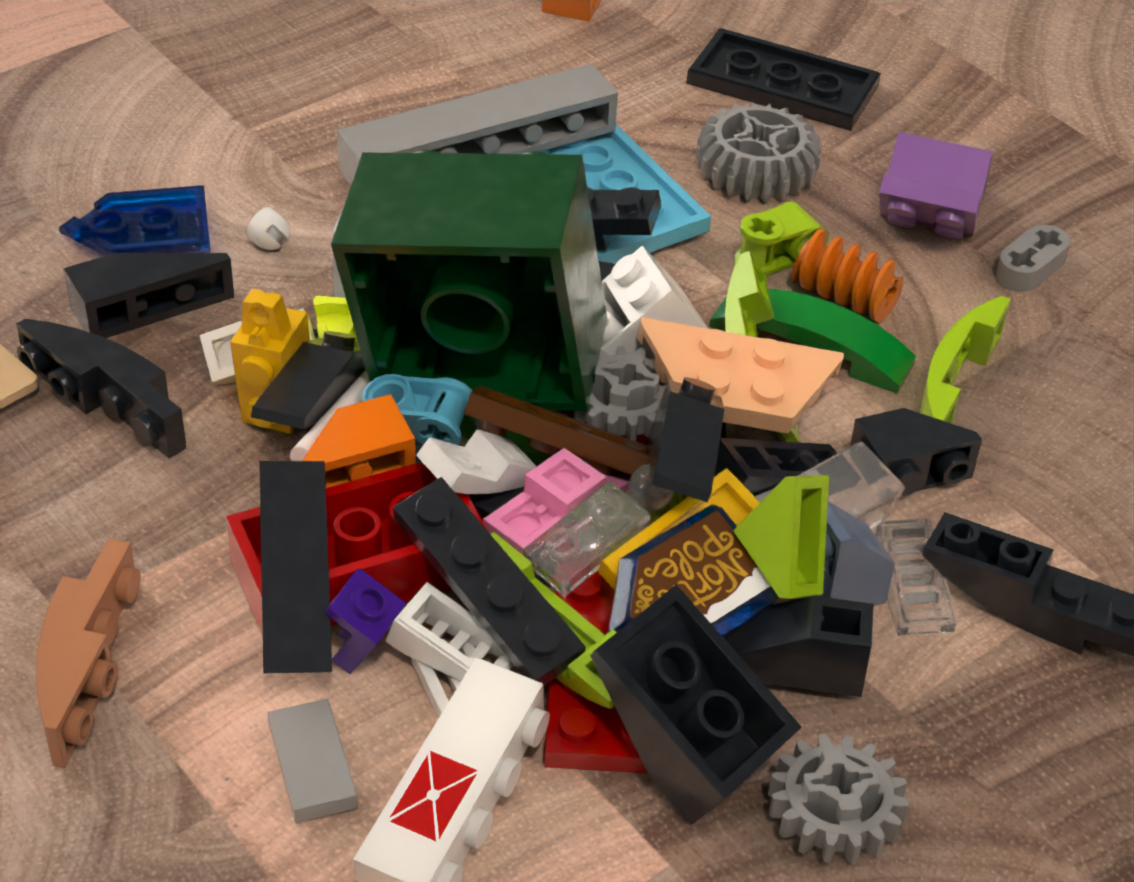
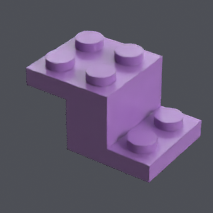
M898 132L888 174H884L879 192L880 216L888 217L887 222L901 228L914 229L916 224L934 227V233L946 238L961 239L963 234L973 236L983 194H985L989 179L993 152Z

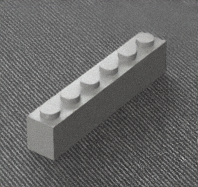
M593 64L338 129L339 170L351 186L362 152L414 153L422 150H431L440 153L522 154L530 151L540 152L614 132L616 130L618 92Z

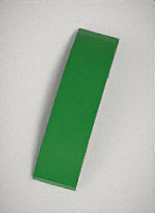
M768 289L774 319L755 325L758 338L763 331H767L809 347L844 353V359L852 361L849 377L898 393L916 359V355L902 342L872 321L832 302L793 291ZM726 298L711 317L709 327L724 332Z

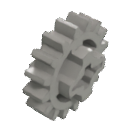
M618 346L616 355L609 356L601 349L588 411H573V419L587 422L589 425L620 436H626V438L636 441L637 435L644 434L648 438L666 388V384L661 382L660 375L656 373L653 367L655 357L652 359L646 358V349L641 347L634 354L627 353L623 346Z
M819 734L816 748L812 749L809 744L799 740L796 742L793 756L784 753L779 756L777 771L772 772L768 795L771 796L769 815L772 818H782L779 830L782 838L791 837L796 834L801 837L798 849L800 853L805 854L816 846L822 849V858L825 863H831L835 852H844L850 864H857L861 849L864 848L869 854L877 858L882 853L884 841L891 843L897 841L901 824H904L909 806V800L904 798L907 787L906 778L893 777L896 762L892 758L880 762L874 759L876 745L870 743L860 751L853 748V739L850 735L844 736L841 745H832L826 734Z

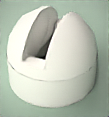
M265 207L250 221L246 236L260 248L269 251L277 250L282 247L278 242L281 237L288 239L290 236L288 222L271 207Z

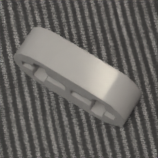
M1052 225L1032 227L1000 253L996 269L998 283L1007 289L1019 292L1030 291L1036 288L1063 266L1070 246V237L1065 231Z

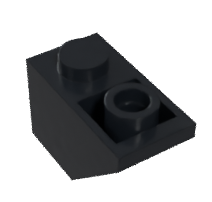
M900 408L855 419L848 459L875 501L896 496L909 495L916 491L945 484H955L962 480L973 478L982 438L975 431L906 408Z

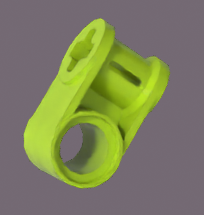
M793 201L785 202L778 207L760 213L749 214L743 217L740 223V234L743 236L741 249L737 250L734 256V266L740 254L750 251L764 276L769 277L778 271L793 267L804 244L811 239L818 229L822 228L826 231L827 229L798 203ZM827 231V240H826L825 246H827V243H828V241H829V233H828V231Z

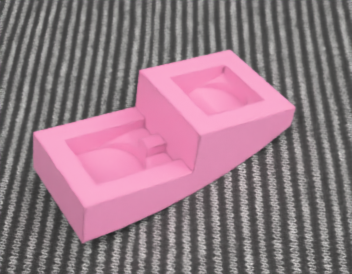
M563 448L526 473L524 491L485 517L483 523L490 534L495 532L531 561L557 540L581 516L606 485V476Z

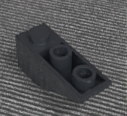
M809 596L732 614L715 628L764 684L862 697L872 647L873 603Z

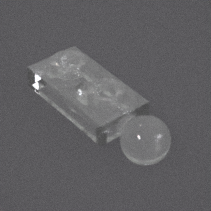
M650 464L643 465L637 468L630 477L629 490L626 493L611 481L607 482L522 549L523 555L532 562L534 571L565 597L594 574L603 559L651 525L650 513L645 509L657 510L666 506L671 501L674 491L651 484Z

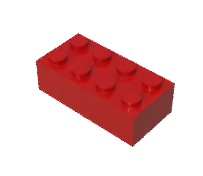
M423 462L326 488L330 604L357 569L364 570L406 604L413 599L426 582L442 593L452 590L394 520L393 506L437 480ZM455 492L486 528L468 494ZM260 507L228 515L226 516L231 564L263 635ZM330 618L331 626L338 624Z

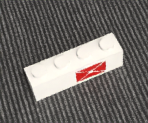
M475 657L354 857L357 882H461L463 875V866L461 864L471 847L479 849L485 842L493 821V813L491 811L500 795L507 798L513 792L522 769V762L520 760L528 746L537 747L546 732L550 714L544 710L543 683Z

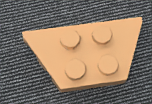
M641 317L637 335L640 344L648 343L655 355L653 367L656 373L660 375L661 382L667 385L668 379L682 383L684 377L704 381L716 388L714 394L722 398L724 405L723 422L787 434L800 420L802 411L810 408L818 399L822 387L829 378L834 379L839 374L844 359V353L646 317Z

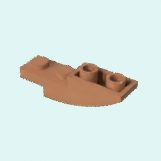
M108 539L86 580L62 576L47 609L37 648L35 679L39 710L53 766L65 768L76 746L84 745L90 735L93 713L102 697L107 698L114 688L117 678V664L111 661L109 646L116 635L118 617L125 604L132 603L135 600L141 582V573L134 566L132 547L129 542Z

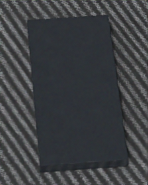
M719 28L687 71L686 84L748 102H754L762 106L771 104L772 108L778 110L788 108L790 114H800L804 118L851 131L877 90L881 73Z

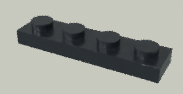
M442 477L393 506L394 520L523 676L543 683L544 686L568 669L567 666L585 652L586 646Z

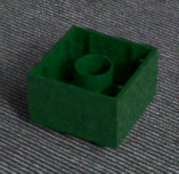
M422 150L414 153L362 152L331 241V247L369 382L385 374L434 379L447 377L465 383L472 391L479 385L548 410L588 411L607 314L583 156L548 154L538 151L522 154L440 153L431 150Z

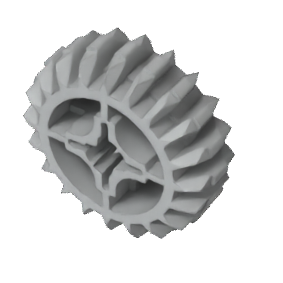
M754 102L749 107L734 104L732 110L719 109L717 116H709L706 125L701 127V133L698 135L696 159L698 160V168L703 171L704 180L713 181V188L716 190L727 189L729 197L741 195L745 196L746 201H749L751 198H760L764 203L767 202L768 198L773 197L779 201H784L787 194L799 196L801 189L809 188L812 180L816 177L821 161L820 136L814 133L813 124L804 122L803 115H790L788 108L778 110L772 108L771 104L762 107L757 106Z

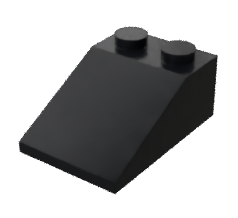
M677 584L590 655L649 777L691 825L723 801L802 728Z

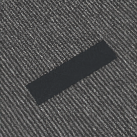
M259 461L263 674L332 672L330 617L326 614V609L330 605L325 461Z

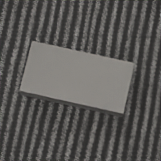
M323 699L267 712L271 736L295 823L358 809L356 790L329 700Z

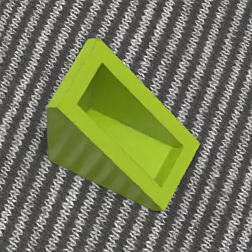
M829 475L785 477L733 530L779 598L793 599L823 594Z

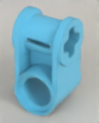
M385 374L368 383L363 391L362 399L367 401L391 394L413 433L415 442L424 445L430 437L459 445L462 438L460 425L466 415L464 411L472 389L465 383L447 377L434 379Z

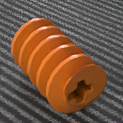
M822 228L818 229L811 239L804 244L795 261L791 277L793 284L800 282L801 287L807 291L817 290L818 295L825 299L834 297L835 302L843 307L852 305L853 311L863 315L869 312L872 320L878 323L884 321L896 305L903 288V277L894 276L896 261L889 259L881 269H878L879 254L872 251L863 262L859 261L862 248L860 245L853 244L844 254L842 253L844 248V239L842 237H835L829 246H825L827 231Z

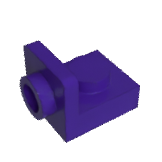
M357 569L326 609V614L342 626L337 635L345 641L332 658V661L349 674L357 668L379 643L394 619L406 605L403 600L362 569Z

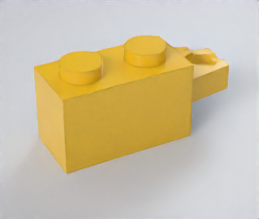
M251 289L242 303V325L230 341L242 423L291 434L295 427L251 418L252 406L301 344L305 341H310L307 312L286 308L281 294L274 292L265 293L259 289Z

